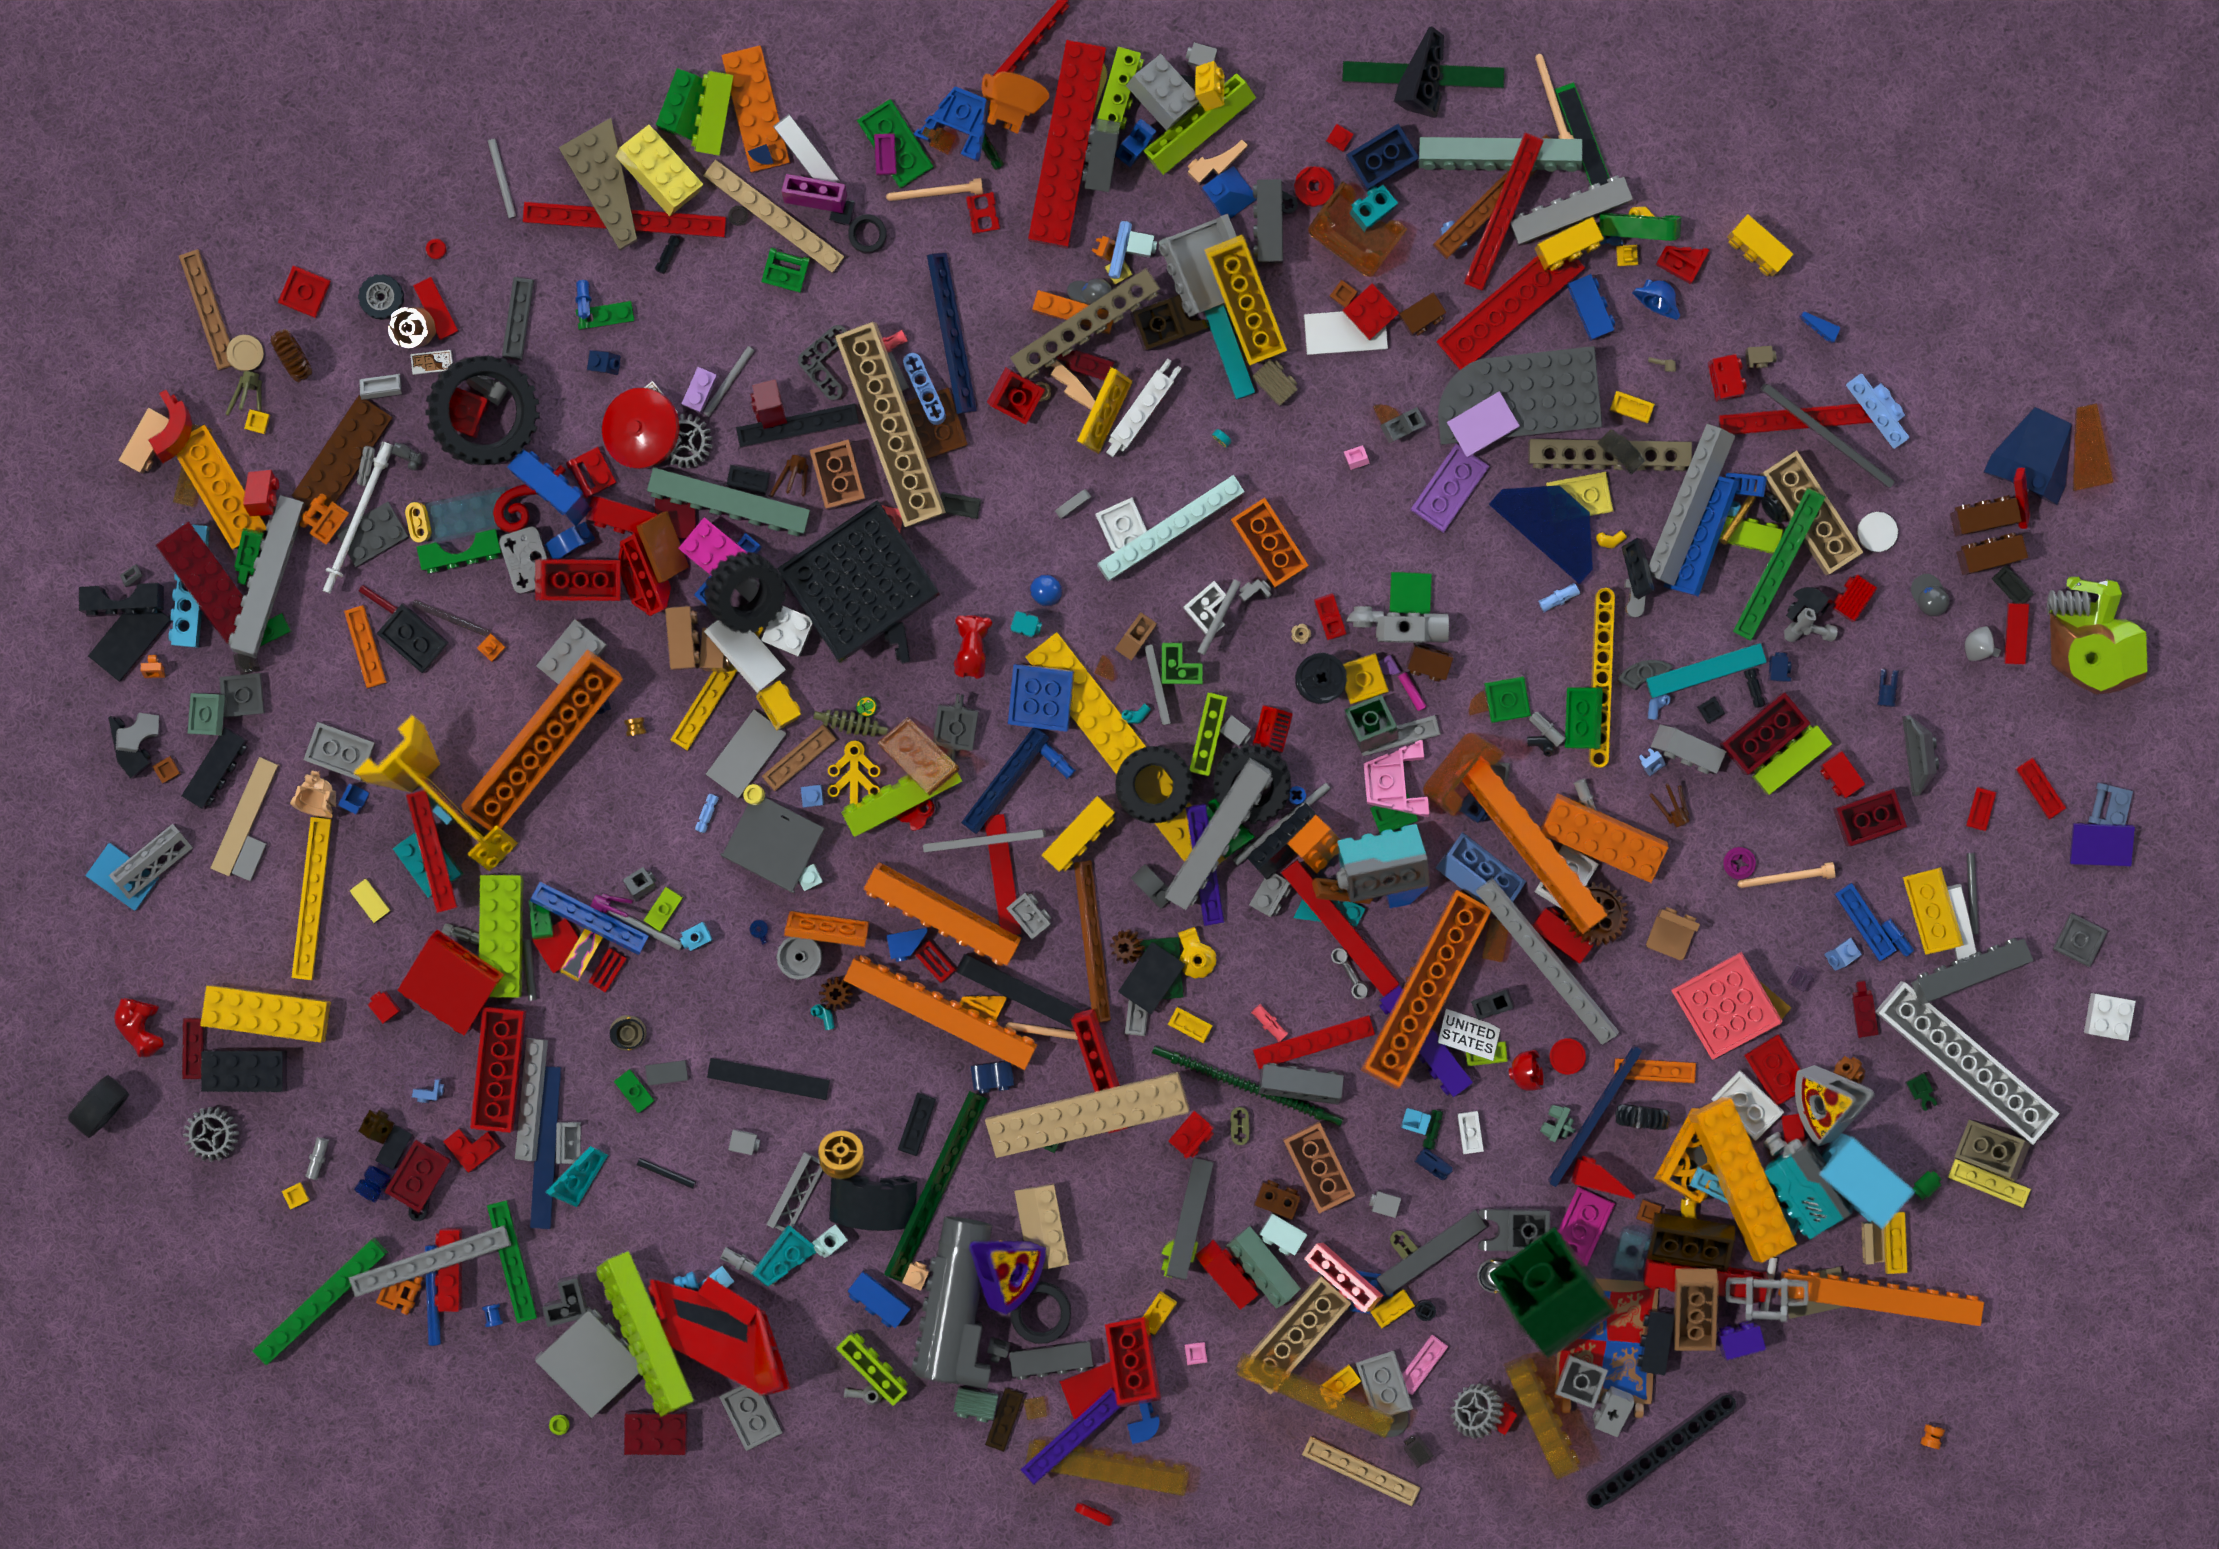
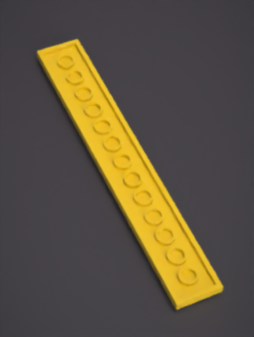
M1057 632L1025 656L1032 666L1074 671L1070 715L1116 775L1122 762L1131 753L1146 747L1126 720L1122 719L1119 711ZM1148 766L1138 773L1135 779V790L1144 802L1158 804L1165 801L1171 795L1173 781L1162 767ZM1184 808L1173 819L1154 824L1185 862L1192 851L1186 809ZM1222 855L1217 860L1219 864L1225 860Z

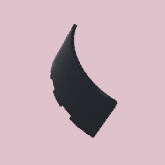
M854 1175L847 1179L831 1177L829 1219L836 1224L862 1230L891 1231L905 1229L916 1206L917 1181L904 1175L880 1178V1182L869 1181V1177Z

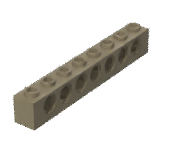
M1146 268L1012 355L1010 359L1022 377L1028 376L1030 379L1039 373L1038 368L1042 365L1048 367L1056 362L1055 357L1059 354L1065 356L1073 351L1071 346L1079 343L1082 345L1090 339L1088 335L1094 331L1099 334L1107 328L1105 324L1111 320L1115 323L1124 317L1123 312L1128 309L1132 312L1141 306L1140 301L1147 298L1149 301L1157 296V290L1160 287ZM1138 285L1143 289V294L1140 297L1133 296L1131 292L1133 286ZM1123 297L1126 301L1125 307H1116L1114 303L1115 298ZM1106 308L1109 312L1108 318H1099L1098 310ZM1089 319L1092 323L1091 329H1082L1081 321ZM1066 330L1074 332L1075 338L1073 341H1066L1063 334ZM1049 341L1057 343L1058 349L1056 352H1049L1046 346ZM1031 353H1039L1041 356L1039 363H1032L1030 361Z
M1528 440V465H1533L1535 469H1544L1545 465H1553V469H1565V465H1573V469H1585V466H1593L1594 470H1605V466H1613V470H1626V466L1634 467V470L1637 471L1646 470V467H1654V471H1666V467H1674V471H1686V468H1689L1692 461V442ZM1546 449H1551L1554 452L1553 459L1548 460L1545 458L1544 451ZM1570 449L1574 452L1573 460L1565 458V450ZM1586 450L1594 452L1595 457L1593 460L1585 458L1584 453ZM1606 450L1614 452L1615 458L1613 461L1605 458ZM1626 451L1634 452L1635 459L1633 461H1628L1625 458ZM1646 451H1652L1655 454L1654 461L1646 460ZM1667 451L1675 454L1673 462L1666 460L1665 454Z

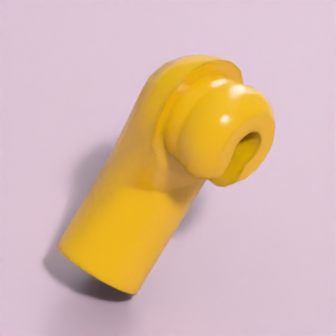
M1633 207L1628 212V215L1655 217L1647 207Z
M1622 530L1614 536L1605 535V533L1601 532L1597 534L1596 541L1601 547L1614 548L1624 541L1627 536Z

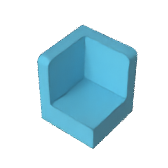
M1407 1108L1401 1128L1425 1135L1431 1115Z

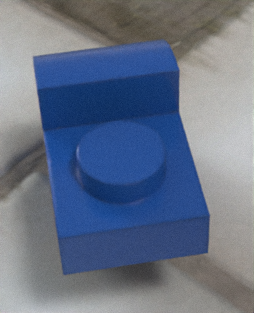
M1140 119L1130 135L1121 143L1115 156L1131 168L1144 153L1143 150L1153 141L1156 130Z
M583 522L563 531L544 546L553 560H561L572 554L576 549L595 540V537L586 522Z
M1151 1402L1139 1404L1142 1419L1127 1422L1132 1444L1149 1440L1156 1434L1159 1428V1414L1150 1416V1413H1154Z

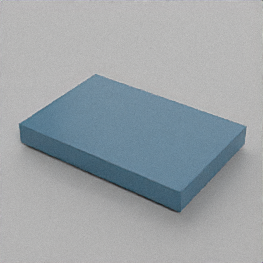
M108 843L86 874V877L136 911L159 877L157 876L132 898L128 899L109 875L131 857L111 843ZM145 868L142 871L141 877H147L151 872ZM129 881L123 887L130 891L135 886L136 881Z

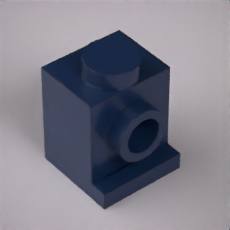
M1775 652V656H1770L1768 681L1791 682V677H1787V674L1791 672V662L1788 661L1787 653Z
M1467 793L1456 809L1475 823L1483 822L1488 816L1487 812L1471 793ZM1471 806H1477L1478 810L1476 813L1470 811Z

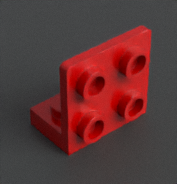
M1194 1110L1168 1142L1179 1150L1186 1159L1189 1156L1193 1158L1199 1152L1201 1142L1204 1141L1206 1143L1214 1134L1212 1132L1213 1126Z

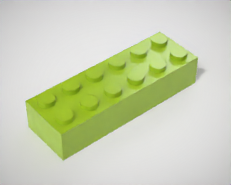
M480 875L479 958L504 974L489 997H522L523 876Z

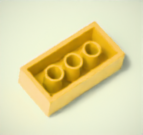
M1097 796L1042 856L1059 872L1061 869L1066 871L1073 864L1071 859L1075 855L1080 856L1087 849L1085 844L1089 840L1093 842L1101 834L1098 830L1103 825L1108 827L1115 819L1112 816L1115 812Z

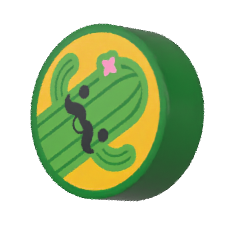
M862 697L858 700L856 709L860 715L869 717L876 712L877 705L871 697Z

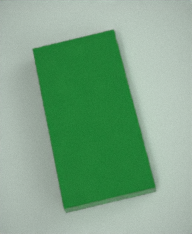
M891 99L857 120L874 149V134H895L897 175L891 176L900 189L934 168Z

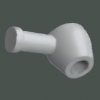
M869 1385L864 1390L845 1388L844 1398H863L866 1404L876 1405L881 1401L882 1394L873 1385ZM869 1393H875L876 1398L873 1400L869 1399Z

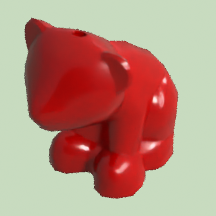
M976 615L958 616L955 623L963 640L960 651L954 660V672L962 678L971 676L975 679H980L985 675L986 666L982 639L987 635L988 629L992 626V620Z
M121 998L114 1015L117 1029L133 1046L138 1057H151L164 1046V1042L161 1037L145 1031V1022L149 1016L156 1015L159 1006Z

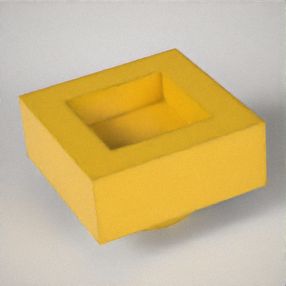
M249 409L244 429L265 434L270 415Z
M302 1182L282 1191L290 1210L310 1200Z

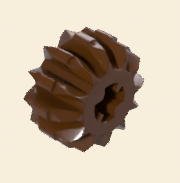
M1131 929L1125 932L1121 930L1118 932V935L1112 937L1114 942L1110 944V947L1114 948V951L1111 954L1118 955L1116 961L1123 960L1124 964L1129 963V961L1134 963L1137 961V958L1142 957L1141 951L1145 947L1140 945L1143 939L1137 938L1138 932L1132 934Z
M835 977V984L828 978L829 987L826 984H821V987L826 989V992L819 991V995H825L826 997L821 999L820 1002L824 1003L828 1000L827 1009L830 1008L831 1004H834L833 1011H837V1004L840 1005L842 1010L845 1009L843 1001L847 1004L851 1003L846 996H853L852 992L846 993V990L852 988V986L844 987L843 985L846 983L844 980L841 981V984H838L839 977ZM835 988L839 989L842 994L838 996L837 1000L833 999L834 996L831 997L830 994Z

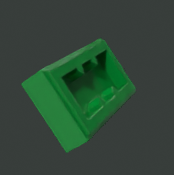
M283 613L268 620L260 647L292 632Z
M529 899L533 940L553 937L551 911L531 902Z
M631 1069L614 1081L638 1113L655 1101Z

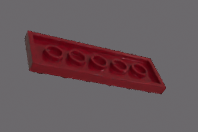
M188 521L155 544V546L222 639L228 644L231 633L235 634L237 627L235 626L236 617L238 614H241L243 609L241 607L243 595Z

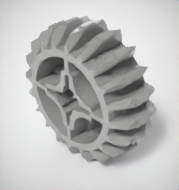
M681 414L679 426L691 425L695 427V429L688 433H682L679 430V433L685 436V438L687 436L690 437L688 441L692 449L685 444L681 446L682 440L678 436L673 451L665 460L667 461L672 457L673 459L670 464L674 466L679 461V468L683 467V462H686V468H690V462H693L696 467L698 466L696 459L699 458L701 462H704L705 459L701 455L703 453L706 456L710 455L705 448H712V445L708 444L707 441L713 440V437L706 436L711 430L709 428L703 430L706 426L705 422L698 425L700 422L699 417H696L693 422L692 414L688 415L687 420H685V415ZM698 433L701 434L702 438L699 450L693 445V440ZM683 449H688L693 453V456L684 458L675 454Z
M208 1107L207 1112L204 1108H201L200 1114L197 1112L193 1113L195 1120L188 1118L187 1121L191 1126H184V1129L189 1130V1133L183 1134V1137H189V1141H186L185 1145H192L188 1151L193 1152L196 1150L194 1154L196 1158L202 1154V1161H206L207 1157H209V1161L213 1162L215 1156L217 1160H222V1154L229 1156L227 1149L231 1151L235 1149L231 1143L238 1142L237 1139L233 1138V1135H239V1132H233L232 1129L238 1125L237 1123L230 1124L234 1119L233 1116L226 1119L227 1111L222 1112L220 1115L221 1108H216L213 1111V1107ZM208 1117L219 1120L223 1127L216 1128ZM203 1120V1132L196 1136L197 1126ZM210 1131H219L218 1133H215V1135L212 1136V1140L211 1137L203 1138V1136H206L208 1133H210ZM226 1132L225 1142L219 1148V1137ZM198 1142H208L213 1151L204 1149Z
M1470 1384L1469 1388L1463 1387L1464 1393L1458 1392V1400L1453 1399L1456 1405L1450 1407L1451 1410L1455 1411V1413L1450 1415L1455 1419L1453 1422L1454 1426L1458 1427L1457 1430L1463 1433L1464 1436L1473 1439L1478 1437L1485 1438V1434L1491 1435V1429L1498 1430L1496 1423H1502L1499 1420V1416L1504 1415L1500 1411L1504 1407L1503 1404L1499 1403L1502 1400L1501 1397L1497 1396V1392L1487 1385L1477 1384L1476 1386ZM1485 1398H1486V1400H1487V1402H1488V1408H1489V1409L1486 1408V1401H1484Z

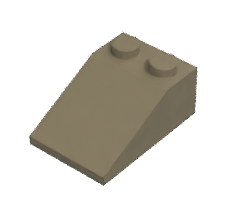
M1969 1120L1954 1157L2016 1182L2030 1144L2023 1139Z

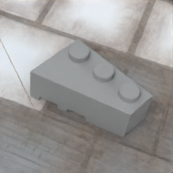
M1664 725L1659 726L1651 745L1652 748L1664 752V756L1674 760L1675 757L1681 759L1680 763L1689 767L1695 765L1698 767V771L1707 775L1709 772L1717 774L1726 753L1725 750L1676 728Z

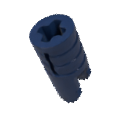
M1881 669L1877 705L1895 707L1899 671L1893 670L1891 685H1886L1887 670Z
M1425 1147L1414 1160L1416 1164H1419V1166L1442 1181L1447 1178L1448 1174L1450 1175L1453 1172L1452 1167Z

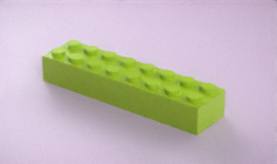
M629 1251L606 1260L596 1267L597 1277L604 1284L605 1296L613 1305V1314L616 1319H619L622 1326L621 1333L629 1342L631 1355L636 1358L638 1363L637 1370L644 1377L646 1382L645 1388L654 1400L653 1407L661 1417L693 1402Z

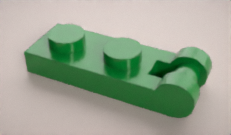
M632 301L590 307L593 321L587 322V318L582 319L579 317L578 330L635 322Z

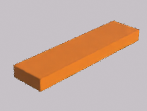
M364 605L345 610L344 613L366 688L387 683Z
M1615 1058L1614 1074L1624 1059ZM1636 1060L1625 1079L1695 1083L1696 1063Z

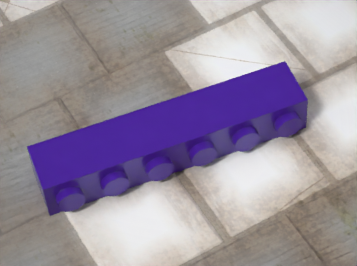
M1399 985L1379 999L1382 1003L1379 1007L1385 1015L1391 1013L1402 991ZM1431 1028L1417 1057L1422 1064L1426 1062L1429 1065L1430 1069H1428V1072L1434 1080L1439 1078L1442 1082L1440 1088L1447 1096L1451 1094L1452 1097H1455L1473 1082L1446 1046L1438 1043L1439 1037Z

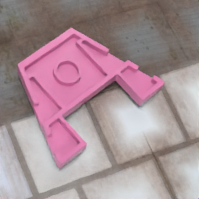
M1423 740L1416 741L1415 744L1408 747L1404 746L1389 755L1385 754L1364 763L1367 804L1429 817L1428 797L1406 798L1403 765L1405 761L1424 760Z

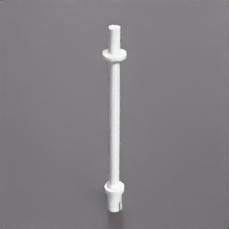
M382 441L376 458H373L374 469L332 569H326L330 573L323 589L326 593H331L337 576L343 577V574L339 571L380 473L389 465L387 462L394 447L389 443Z

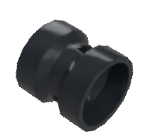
M1424 1299L1415 1305V1313L1420 1320L1430 1321L1436 1314V1308L1431 1301Z

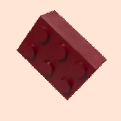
M1888 789L1833 808L1846 847L1907 827L1894 789Z
M626 1411L624 1414V1455H686L687 1412L673 1411L660 1417V1414L656 1411Z

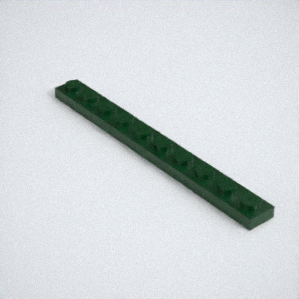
M969 1091L884 1272L885 1276L900 1282L903 1281L986 1104V1097Z

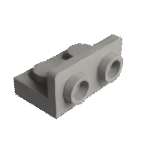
M1274 873L1267 880L1263 879L1249 905L1269 917L1272 914L1276 916L1282 906L1279 904L1281 898H1286L1292 887L1289 886L1290 883L1286 879Z
M1025 892L1006 909L1029 937L1033 939L1051 924L1049 921L1051 916L1045 909L1042 911L1036 905L1039 902L1032 893L1028 895Z

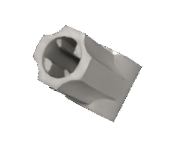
M476 376L466 381L470 387L482 393L485 398L497 406L509 390L495 379L492 380L487 376Z

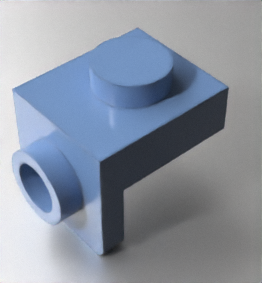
M1852 938L1845 940L1833 950L1825 953L1829 964L1835 971L1847 966L1862 955Z
M442 1079L435 1080L434 1090L413 1089L412 1097L417 1098V1102L429 1103V1100H439V1096H443L444 1084H441Z

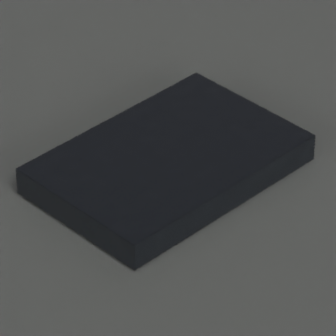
M404 603L397 608L376 633L421 673L426 671L449 643Z
M1151 942L1118 992L1152 1015L1186 964L1154 942Z

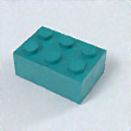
M415 832L392 849L425 895L431 898L432 893ZM441 843L452 883L462 876L463 872Z

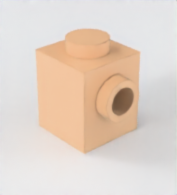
M916 1261L914 1264L911 1262L902 1283L921 1291L930 1270L926 1269L927 1265Z

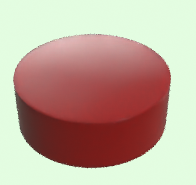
M432 239L426 245V253L432 259H441L446 254V245L439 239Z

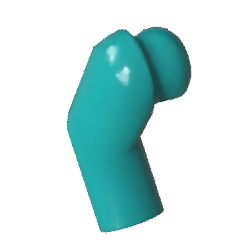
M816 1004L811 1008L812 1016H816L824 1021L825 1030L835 1028L830 1009L821 1004Z

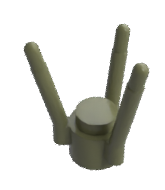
M249 371L243 372V376H240L239 384L226 411L227 416L230 414L241 388H244L239 409H243L248 390H254L256 387L257 411L261 412L262 381L259 380V374Z

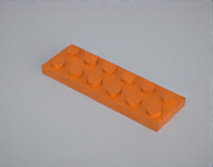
M761 45L721 55L726 74L733 75L731 96L750 172L754 173L790 164L785 142L773 127L779 122V117ZM767 144L774 164H760L750 157L748 151Z

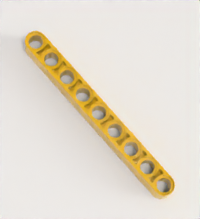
M1610 588L1598 590L1594 601L1591 688H1603L1602 693L1606 696V701L1602 704V714L1605 716V721L1601 724V734L1604 735V742L1600 744V749H1589V762L1596 768L1604 767L1609 760L1615 595ZM1601 592L1609 594L1610 599L1607 603L1600 600ZM1601 612H1606L1609 615L1607 623H1602L1599 620ZM1600 632H1605L1608 635L1606 643H1601L1598 640ZM1600 652H1604L1607 655L1606 663L1598 661L1597 656ZM1600 672L1604 673L1607 677L1606 682L1603 684L1599 683L1596 678ZM1596 753H1601L1604 757L1600 765L1594 762L1593 758Z

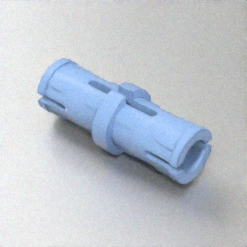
M1573 583L1560 591H1554V594L1538 602L1543 612H1546L1559 604H1565V601L1580 595L1576 584Z

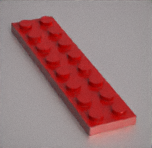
M1537 255L1439 338L1436 343L1456 367L1461 370L1479 359L1585 269L1584 265L1578 259L1569 262L1567 259L1563 261L1564 264L1560 268L1553 271L1550 268L1545 270Z

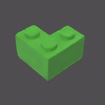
M1162 643L1161 684L1202 685L1203 664L1182 663V643Z

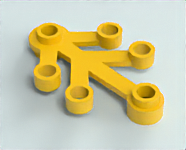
M848 742L844 748L845 755L835 765H831L828 768V774L836 777L839 775L840 769L850 761V770L835 785L829 786L827 792L831 797H836L839 795L840 790L850 781V804L855 803V805L858 803V781L868 790V794H871L870 790L873 787L878 789V793L880 792V788L873 785L858 770L859 761L868 769L871 777H877L881 772L880 768L864 755V746L860 742ZM852 747L858 748L857 754L853 755L851 753ZM836 767L838 769L837 774L832 775L830 769ZM876 767L878 769V773L876 775H872L870 771L871 768ZM836 787L838 790L837 794L832 795L830 789Z

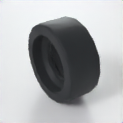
M866 214L856 217L851 222L848 229V238L851 245L857 251L864 254H872L884 246L887 232L883 222L878 217ZM865 222L873 223L879 230L878 241L871 246H864L856 239L857 228Z

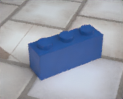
M1590 274L1568 283V290L1590 341L1613 332V327L1616 324L1612 315H1608L1605 309L1608 305L1604 296L1600 297L1598 292L1600 286L1596 277L1592 278Z
M864 1271L861 1272L847 1291L850 1293L849 1297L854 1302H862L866 1305L865 1310L873 1316L875 1314L879 1315L882 1318L881 1322L888 1328L893 1326L896 1329L911 1309L909 1305Z

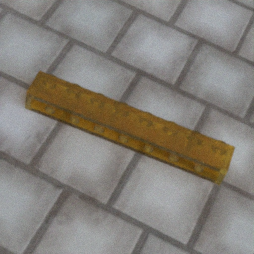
M1244 1352L1235 1369L1238 1376L1386 1438L1394 1420L1390 1414Z
M1034 1438V1442L1029 1441L1025 1465L1048 1445L1046 1440ZM1082 1446L1074 1448L1049 1471L1185 1496L1189 1470L1185 1469V1465L1173 1464V1467L1165 1466L1166 1462L1154 1460L1153 1463L1145 1462V1458L1136 1456L1132 1460L1125 1458L1126 1455L1114 1453L1113 1456L1105 1455L1106 1451L1098 1449L1088 1452Z

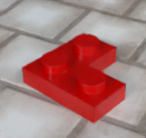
M460 1128L443 1141L468 1173L500 1148V1145L489 1132H486L472 1144Z

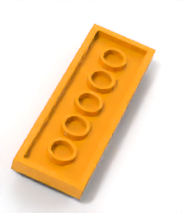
M204 424L192 431L185 447L176 457L230 547L234 550L239 547L243 528L263 533L266 531V525L260 516L248 515L243 506L245 490L206 425Z

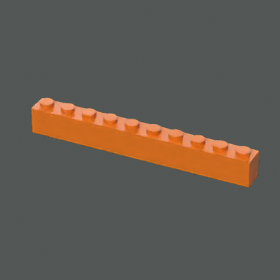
M1479 756L1457 774L1582 934L1607 916L1603 906L1593 898L1591 891L1582 884L1577 873L1570 869L1565 858L1555 850L1553 843L1543 835L1539 825L1532 821L1527 810L1521 807L1515 795L1505 787L1503 780L1494 773L1487 760Z
M856 955L853 958L843 979L1023 1070L1028 1066L1037 1047L1032 1038L1028 1036L1021 1037L1012 1028H1003L994 1019H985L979 1016V1012L973 1009L967 1010L961 1007L962 1004L955 1000L948 1001L943 998L944 996L937 991L930 992L925 989L926 987L918 982L912 983L907 980L905 975L900 973L894 974L889 971L888 967L882 964L876 965L871 962L870 958L864 955Z
M1788 1268V1271H1781L1780 1280L1788 1278L1790 1280L1808 1282V1301L1981 1326L1984 1302L1978 1300V1296L1966 1295V1298L1958 1297V1293L1947 1292L1946 1295L1939 1294L1938 1290L1927 1289L1926 1292L1919 1291L1918 1287L1913 1286L1901 1289L1898 1284L1893 1283L1881 1286L1878 1281L1873 1280L1861 1283L1859 1282L1860 1279L1847 1277V1280H1840V1276L1828 1274L1827 1277H1820V1273L1808 1271L1807 1274H1800V1270ZM1788 1286V1298L1804 1299V1288ZM1781 1288L1778 1291L1779 1296H1781Z

